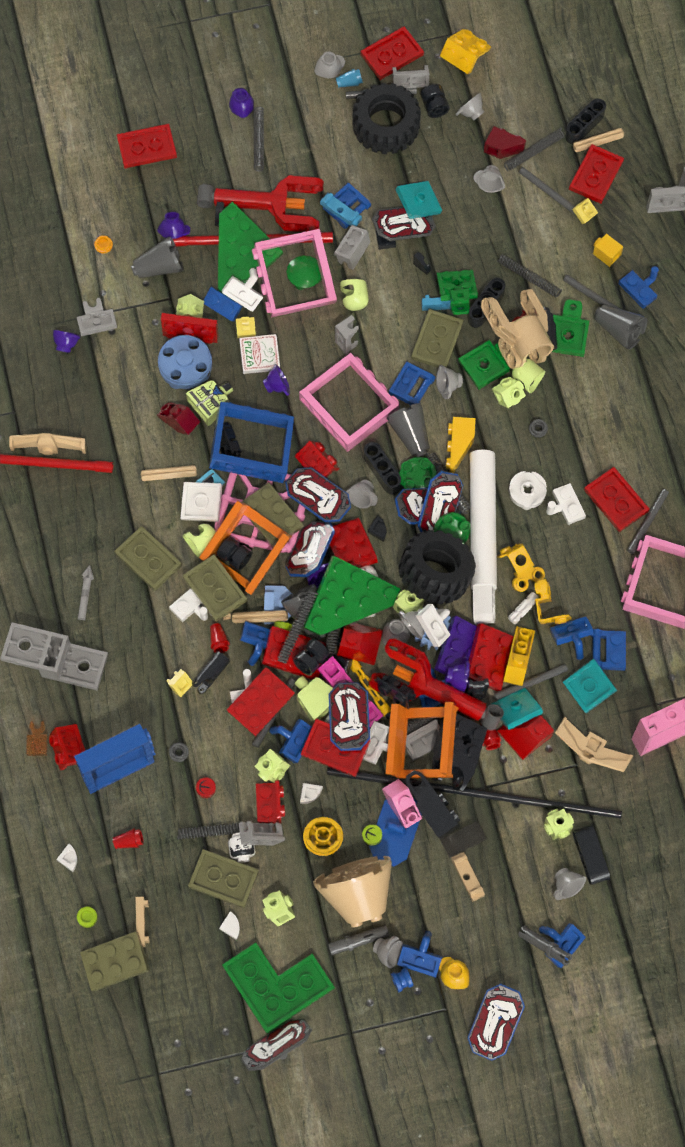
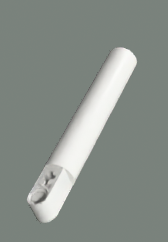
M476 450L470 453V544L476 563L475 574L471 580V589L473 590L474 623L488 624L495 623L496 619L495 453L490 450Z

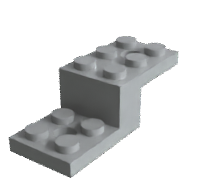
M685 167L679 186L651 189L646 206L647 213L685 210Z
M12 622L0 659L4 662L37 669L43 678L98 691L107 662L108 652L71 644L69 637L66 635ZM23 642L31 644L28 650H21L20 645ZM88 663L90 666L87 671H80L79 665Z

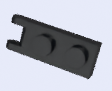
M485 678L483 681L468 680L465 693L478 700H482V698L486 697L489 679Z

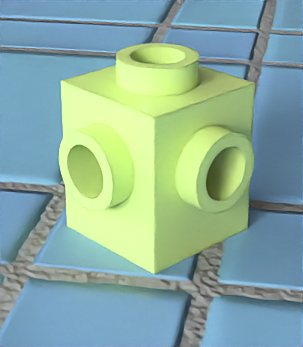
M192 294L178 299L176 315L202 318L204 301Z
M511 377L504 378L500 384L492 389L498 403L507 408L518 404L526 396L521 381Z
M404 589L398 594V599L394 602L393 606L397 612L407 613L423 609L425 600L422 598L420 600L416 597V594H411L408 590Z
M269 749L266 754L259 758L258 763L254 767L260 771L258 775L264 781L270 780L275 783V780L283 778L290 765L278 753Z
M555 809L547 814L548 817L545 819L544 828L553 840L557 838L563 839L571 834L574 821L570 813H566L564 809L560 811ZM560 820L562 824L559 825L556 821Z
M280 890L270 893L267 898L262 900L265 906L263 911L266 917L277 926L295 918L291 907L293 906L289 895L285 896Z

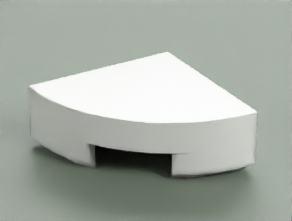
M303 783L300 804H308L315 801L320 796L323 786Z
M68 844L57 858V861L72 872H74L77 866V855L74 848Z
M229 912L219 929L237 940L240 931L239 922L236 916Z

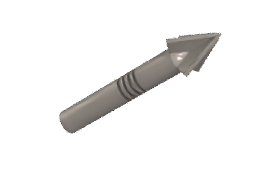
M90 565L82 574L84 580L78 613L79 620L86 619L91 580L94 579Z

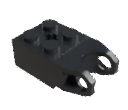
M456 714L452 762L454 790L457 792L463 791L469 780L473 777L487 732V728ZM444 717L442 718L433 748L432 769H440ZM432 778V780H434V781H437V780L442 781V779H443V778Z
M414 770L406 776V784L418 801L415 804L440 840L460 827L458 822L461 820L453 809L448 810L446 806L449 803L442 793H436L421 772ZM413 775H419L422 779L421 784L417 787L412 785L414 778L411 777Z

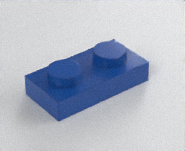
M213 287L209 289L203 300L206 306L232 322L235 321L243 307Z

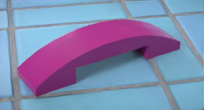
M333 656L318 668L332 688L338 683H353ZM368 699L369 726L371 727L374 721L377 722L384 715Z

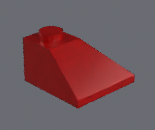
M354 622L345 625L337 656L375 665L383 630Z
M539 715L510 730L503 725L497 732L523 761L553 736L554 729Z

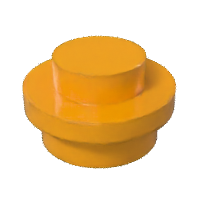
M99 236L94 246L97 252L105 254L111 251L113 243L109 237Z

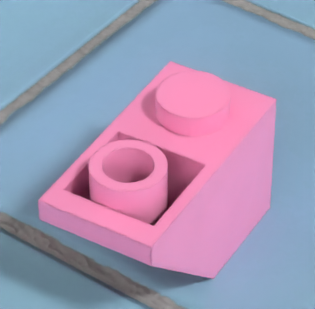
M397 779L382 789L388 804L405 829L422 819L409 788L403 782Z

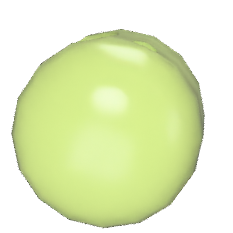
M350 279L340 282V290L346 295L342 300L346 309L358 311L367 306L369 296L367 284L364 280ZM350 284L354 287L353 290L343 288Z
M526 358L527 362L522 367L512 370L513 379L521 380L525 385V390L528 393H532L544 377L545 370L533 360Z
M209 524L198 526L199 536H194L190 532L183 535L184 540L197 557L201 556L216 533Z

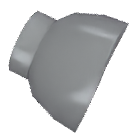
M325 52L317 61L314 70L315 74L323 78H334L340 74L341 69L345 65V60L342 56L335 55L333 52Z
M481 92L463 105L456 113V116L461 113L466 117H471L474 121L485 111L482 109Z
M489 165L484 170H479L474 174V181L485 192L494 193L505 188L504 179L498 167L494 165Z
M440 365L436 375V386L442 397L449 399L452 392L462 386L463 378L460 373H455L454 370Z
M362 480L345 491L349 494L350 502L356 507L368 508L376 505L378 502V497L373 491L374 486L368 480Z
M422 609L407 613L399 611L398 615L405 627L415 637L422 639L425 631L416 617Z
M401 618L390 620L383 628L382 641L384 645H386L389 639H397L407 643L410 637V631L405 627Z
M568 868L559 870L555 874L557 890L554 893V898L561 900L576 895L583 888L586 877L572 871L570 872Z
M397 936L387 939L379 938L374 944L373 952L378 955V959L382 964L392 969L399 960L403 942Z

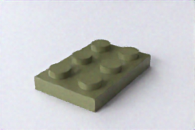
M429 309L411 359L437 368L440 365L447 368L464 320Z
M269 482L241 502L248 504L291 536L304 527ZM248 518L273 549L279 539Z
M142 526L114 551L115 555L154 591L182 566V563Z
M212 555L182 575L185 582L202 605L207 608L208 613L215 622L247 602V597L215 555Z
M203 849L188 888L245 909L259 870Z
M136 931L80 952L89 985L93 992L150 971L139 933Z

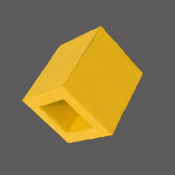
M607 233L603 238L599 237L593 245V255L609 267L621 256L623 246Z

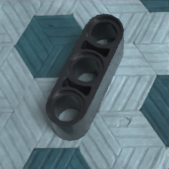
M599 98L592 100L567 125L565 139L568 143L573 144L576 141L582 140L604 118L606 102Z
M501 278L492 279L471 306L468 315V323L471 327L479 328L487 320L481 308V302L484 298L493 297L499 303L504 297L506 284ZM473 315H479L480 318H475Z
M370 442L364 447L365 462L388 494L398 493L401 487L399 473L378 443ZM370 451H374V452H376L377 454L374 455V456H371V455H369L368 453H369ZM384 466L387 469L382 471L379 470L378 467ZM395 481L397 484L393 486L389 485L388 482Z
M593 825L573 830V838L589 884L593 885L610 880L609 870Z

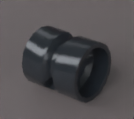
M440 84L429 85L421 91V98L430 118H438L448 113L450 106Z
M229 536L221 544L216 555L224 562L229 561L231 567L240 571L249 562L253 551L245 545L240 546L238 540Z
M310 639L303 647L304 650H300L293 657L295 666L308 676H311L319 668V664H322L330 655L327 648L316 639Z

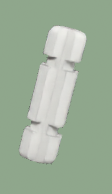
M531 592L527 599H524L515 609V612L513 611L509 615V621L517 624L520 621V617H523L536 604L535 599H539V596Z

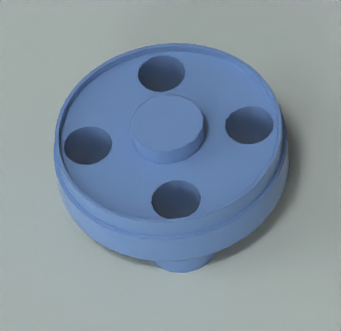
M190 335L176 336L168 340L160 350L158 357L159 372L173 389L194 388L209 379L212 370V356L202 340ZM192 346L198 347L197 349H190ZM167 353L173 354L170 357L165 356ZM199 369H205L204 372H198ZM174 376H180L177 380L172 379Z

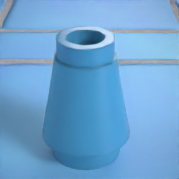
M352 69L336 77L338 88L359 86V84L363 83L359 69Z

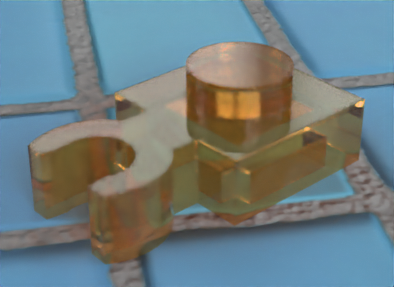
M31 721L29 727L33 735H27L26 754L27 756H47V734L42 735L45 730V724L41 721L40 728L35 729L34 723Z

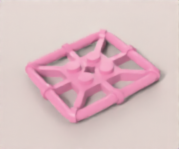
M235 473L229 474L224 494L221 495L219 522H215L214 527L216 532L224 521L228 504L235 505L237 501H243L231 497L237 477ZM238 474L248 490L246 498L260 489L253 487L245 475ZM287 474L284 481H287L291 474ZM287 492L283 494L278 493L284 501L290 498ZM299 504L297 512L294 514L302 522L305 519V508ZM245 515L237 525L239 526L244 523L254 526ZM255 526L251 538L234 533L230 535L240 543L249 545L251 548L255 546L272 551V547L268 542L257 539L259 531ZM299 531L292 535L280 553L288 554L292 552Z

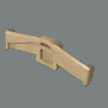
M49 433L13 435L9 437L11 451H14V448L38 447L39 453L52 455L58 454V448L80 450L83 454H86L87 449L84 438Z
M566 717L563 718L555 732L578 754L579 759L587 764L594 763L624 772L633 757L631 754L628 755L604 748L607 741L592 732H589L588 736L585 737Z

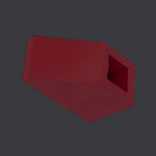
M494 126L485 142L484 153L498 159L519 154L525 150L526 140L519 135H513L503 128Z
M168 402L164 404L160 409L161 411L157 414L162 421L177 432L189 435L200 423L188 406Z

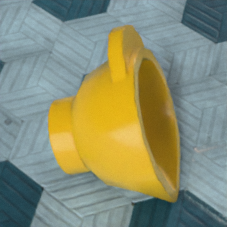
M451 957L441 959L439 970L440 978L444 985L450 989H466L469 986L470 976L466 964Z

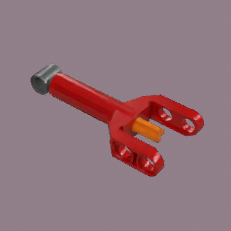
M289 175L280 181L272 192L216 188L215 190L213 186L203 184L198 188L197 205L201 208H211L213 202L215 206L217 202H223L224 207H227L233 202L238 208L268 210L274 216L276 223L284 231L307 232L319 229L320 222L310 216L286 215L287 208L301 210L305 208V199L288 198V192L316 194L323 191L324 181L316 177Z
M389 639L387 641L385 652L388 656L416 670L414 673L397 665L393 672V675L410 683L405 685L415 691V699L420 695H426L444 705L445 702H453L459 708L458 712L476 721L481 719V725L487 728V730H495L504 715V711L500 706L491 704L487 707L486 703L432 677L431 665L424 652L397 639ZM390 646L396 647L398 651L392 650ZM407 655H412L416 660L409 658ZM373 673L369 679V686L379 692L378 683L374 679L378 677L382 679L386 674Z

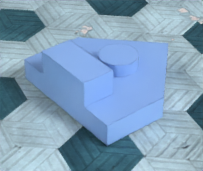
M265 586L264 611H287L282 606L281 601L292 593L285 586ZM264 622V624H274V622Z

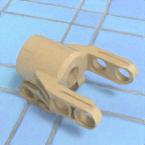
M532 289L523 290L520 294L521 305L527 315L513 322L508 321L498 301L493 297L484 298L481 302L484 315L495 334L500 337L498 341L500 352L511 369L522 367L527 362V356L536 364L545 362L546 357L554 349V345L547 334V313Z

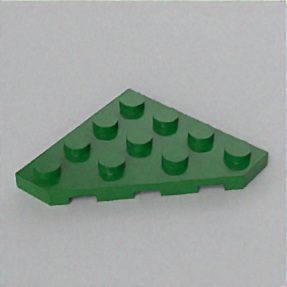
M233 202L219 213L218 291L221 293L232 276L244 284L250 278L249 270L251 268L256 269L259 266L257 259L254 260L252 254L255 243L271 240ZM279 247L262 251L266 269L283 255V251Z
M332 556L317 590V598L313 601L312 609H309L308 618H306L302 628L317 635H323L392 607L400 588L336 556Z

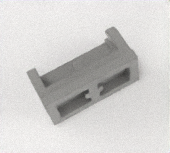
M424 65L425 70L397 72L396 67H392L393 84H396L397 87L403 86L405 88L429 86L428 65Z
M351 225L334 252L341 265L343 262H346L348 268L354 270L371 242L368 231Z
M352 315L335 326V343L345 355H348L349 351L358 345V340L351 344V338L359 329V326L353 328L355 318Z
M436 719L407 735L406 752L412 762L433 750L440 728Z
M251 821L238 823L242 845L274 846L285 841L281 823L276 822V833L274 823H252Z

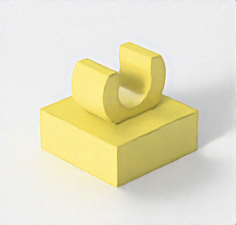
M589 198L584 199L572 209L582 224L588 222L598 213Z
M248 316L236 319L237 338L256 336L254 317L249 318Z
M180 669L178 672L175 671V676L171 680L167 679V682L175 694L182 697L192 686V680L186 672Z

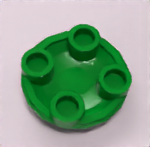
M303 255L296 257L287 266L288 280L298 290L313 287L322 280L317 259L311 256Z
M414 457L403 462L401 465V484L405 489L428 488L430 480L436 476L435 467L427 458Z
M450 512L437 520L433 532L439 530L445 534H453V537L456 539L458 537L465 544L469 538L470 523L461 514Z

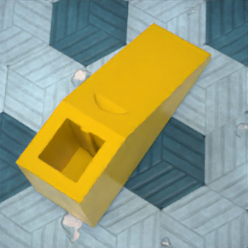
M453 417L452 423L448 425V435H451V441L447 442V452H450V458L446 460V469H450L449 473L456 471L474 443L476 418Z
M516 626L503 682L523 686L535 630Z

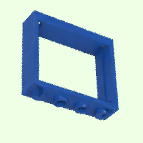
M220 402L209 468L283 483L288 470L294 417L283 413L259 410L250 406L235 405L231 402ZM224 416L285 428L281 466L220 454L219 449Z
M138 724L74 756L90 794L154 763L153 756L156 754L151 736L146 728L143 729Z

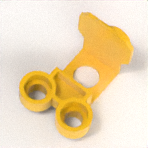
M523 543L515 544L513 547L507 546L500 550L497 558L508 556L516 571L514 572L515 578L512 581V587L515 591L523 592L527 590L529 579L532 582L544 579V570L540 567H533L534 564ZM520 554L526 558V562L522 566L517 565L515 561L516 557ZM537 571L540 572L539 578L535 577V573ZM521 580L524 582V586L522 588L519 586V582Z
M546 579L538 580L535 583L536 594L541 598L535 600L540 624L554 622L555 624H563L571 620L572 617L570 615L542 619L540 603L551 602V590Z

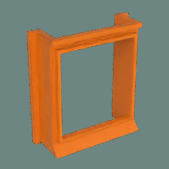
M237 501L199 558L205 561L212 555L217 556L219 547L232 534L242 517L245 515L279 539L251 582L223 561L218 560L232 579L245 587V591L252 595L292 536L248 504Z
M445 702V707L409 709L400 704H391L385 774L401 779L406 778L408 774L414 771L404 770L409 718L444 717L440 769H419L415 771L421 772L425 778H453L452 762L456 712L459 708L453 702ZM413 775L411 778H421V777H420L419 775Z

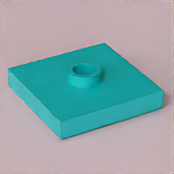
M429 181L397 186L396 192L409 219L441 214L442 208Z
M595 659L563 681L586 714L618 691Z
M526 688L520 689L492 703L503 709L504 715L501 721L508 730L543 713L541 706Z

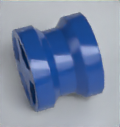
M406 967L399 973H391L392 981L398 993L405 987L411 988L414 986Z

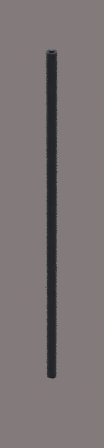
M330 767L327 770V775L384 784H391L399 779L397 777L358 772L357 776L353 777ZM404 778L399 779L401 782H403V783L407 786V784H406V779H404ZM413 780L412 785L417 787L422 781ZM429 782L433 789L438 792L558 810L564 809L565 811L618 819L622 817V811L471 788H465L463 791L457 792L454 790V786Z

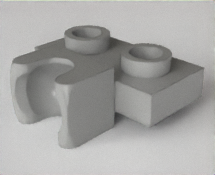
M100 298L96 299L97 304L95 307H90L87 301L83 302L85 315L77 317L81 336L117 328L113 309L104 311Z

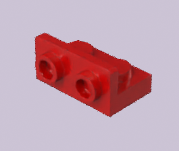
M309 441L294 456L304 468H313L325 478L333 471L340 469L336 465L338 463L332 455H327L324 451L326 448L319 441Z
M77 724L56 727L49 735V743L53 747L55 762L59 765L60 770H65L67 766L76 765L74 756L85 751Z
M275 780V783L256 784L257 823H281V817H285V805L280 804V798L284 797V787L279 785V780Z

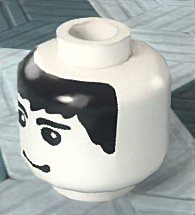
M240 832L233 834L232 838L228 841L230 857L238 860L239 863L249 862L250 858L256 853L255 845L241 844Z

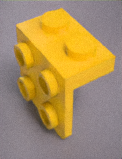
M462 29L447 38L440 57L466 74H470L478 57L490 51L491 46L485 40L473 35L471 31Z

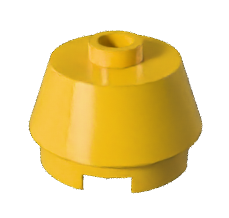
M318 817L311 820L305 827L303 840L307 849L313 854L328 856L340 848L343 842V831L340 825L332 818Z

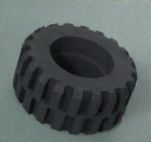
M381 83L380 86L375 84L371 86L370 90L368 88L365 89L362 95L357 97L356 103L353 106L352 125L354 134L357 135V140L359 143L363 142V146L366 149L371 148L372 152L375 153L380 151L382 154H387V152L394 154L398 153V150L403 151L407 149V144L409 146L412 145L414 139L419 134L421 119L419 102L417 98H414V94L411 91L407 92L405 87H397L393 83L391 85ZM389 110L400 115L403 120L395 126L382 127L375 124L370 118L379 111Z
M428 530L425 533H418L409 540L399 561L398 572L404 586H407L408 591L411 594H416V597L420 600L422 598L428 603L436 602V604H443L445 602L447 604L460 599L465 594L475 574L476 563L472 552H469V547L466 544L464 545L458 537L457 539L453 537V534H445L439 530L436 532ZM425 561L438 563L447 569L449 573L438 572L429 567Z

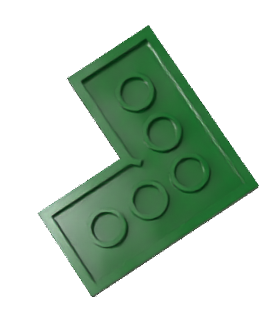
M254 943L222 964V967L266 1034L335 989L313 954L279 976L257 943Z

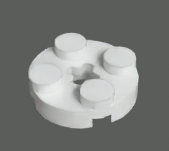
M523 471L512 478L508 492L511 500L517 506L522 507L524 510H529L539 506L544 501L547 486L543 477L538 473ZM523 487H531V493H525Z

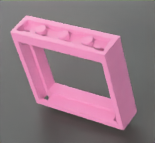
M320 229L255 243L252 254L254 260L257 259L259 266L256 267L257 275L259 278L262 277L261 291L263 295H266L267 302H265L267 313L271 314V318L336 303L337 298ZM312 240L326 298L276 309L262 251Z
M352 353L348 354L299 392V400L347 452L386 423V418L390 414L399 410L397 398L393 395L390 396L384 384L378 383L372 371L366 370L362 361L357 356L354 357ZM349 366L360 375L388 406L351 436L343 430L312 396L313 393Z
M646 535L644 541L640 540L637 548L640 554L638 558H634L631 567L635 570L633 575L629 574L626 583L629 586V590L623 593L621 602L624 603L622 610L685 629V616L632 600L648 547L685 558L684 546Z
M685 699L640 719L632 737V741L640 756L685 735Z

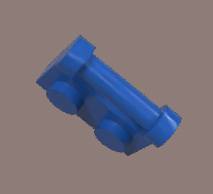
M347 183L334 195L336 199L349 208L358 201L360 204L353 211H357L359 214L371 207L370 201L350 183ZM323 207L328 214L339 222L342 228L346 229L350 226Z
M406 361L390 388L389 394L410 406L420 403L429 385L433 384L436 378L431 373ZM421 377L424 381L413 398L409 395Z
M593 629V634L591 635L593 638V659L596 660L602 670L625 671L626 631ZM600 638L606 639L605 662L600 661Z

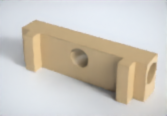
M462 852L451 857L471 901L474 902L484 897L483 888L465 853ZM468 875L470 879L464 880L463 876Z
M136 897V932L139 933L142 946L146 947V943H150L149 936H145V907H149V902L144 897Z

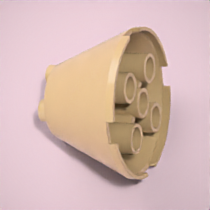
M377 856L338 866L332 869V874L326 877L325 874L318 876L313 881L314 886L343 919L351 924V927L361 926L364 921L368 920L371 922L379 921L382 919V914L386 911L392 867V860L389 856H383L384 860H378Z

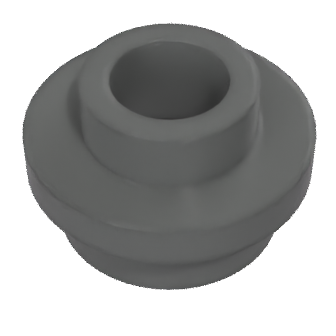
M541 419L534 420L529 425L530 434L537 438L545 436L548 431L547 424ZM539 427L541 431H536L535 428Z
M177 742L170 747L169 755L173 761L182 762L187 759L189 750L184 743ZM177 750H181L183 752L180 756L176 755L175 753Z

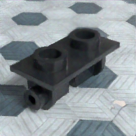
M228 422L223 423L220 452L221 454L240 457L242 451L238 441H231L236 436L232 425H229Z
M384 675L382 679L377 678L378 690L383 696H388L396 704L409 709L408 701H413L416 697L413 689L405 684L398 688L401 682L391 675Z

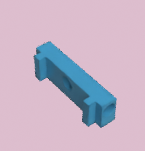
M327 193L320 201V205L350 226H357L362 221V216L359 215V212L353 211L336 199L332 193Z
M425 295V298H422V311H428L429 309H451L450 301H441L440 298H429V295Z

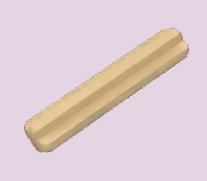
M617 128L573 143V149L575 152L589 149L591 144L599 146L623 138L624 132L622 128Z
M195 465L141 471L142 481L197 476Z
M285 610L234 612L232 614L233 623H245V621L249 623L281 622L288 620V612Z

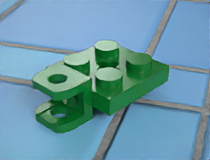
M473 270L437 273L441 301H450L451 311L454 315L468 314L470 310L469 299L478 298Z
M568 299L564 304L562 316L553 315L557 330L558 348L552 352L584 357L590 320L581 319V301ZM567 332H570V335L573 336V338H570V340H568L563 335H566Z
M490 340L458 358V362L478 390L510 371L507 362L500 352L498 343L494 347ZM480 362L488 363L487 368H481Z

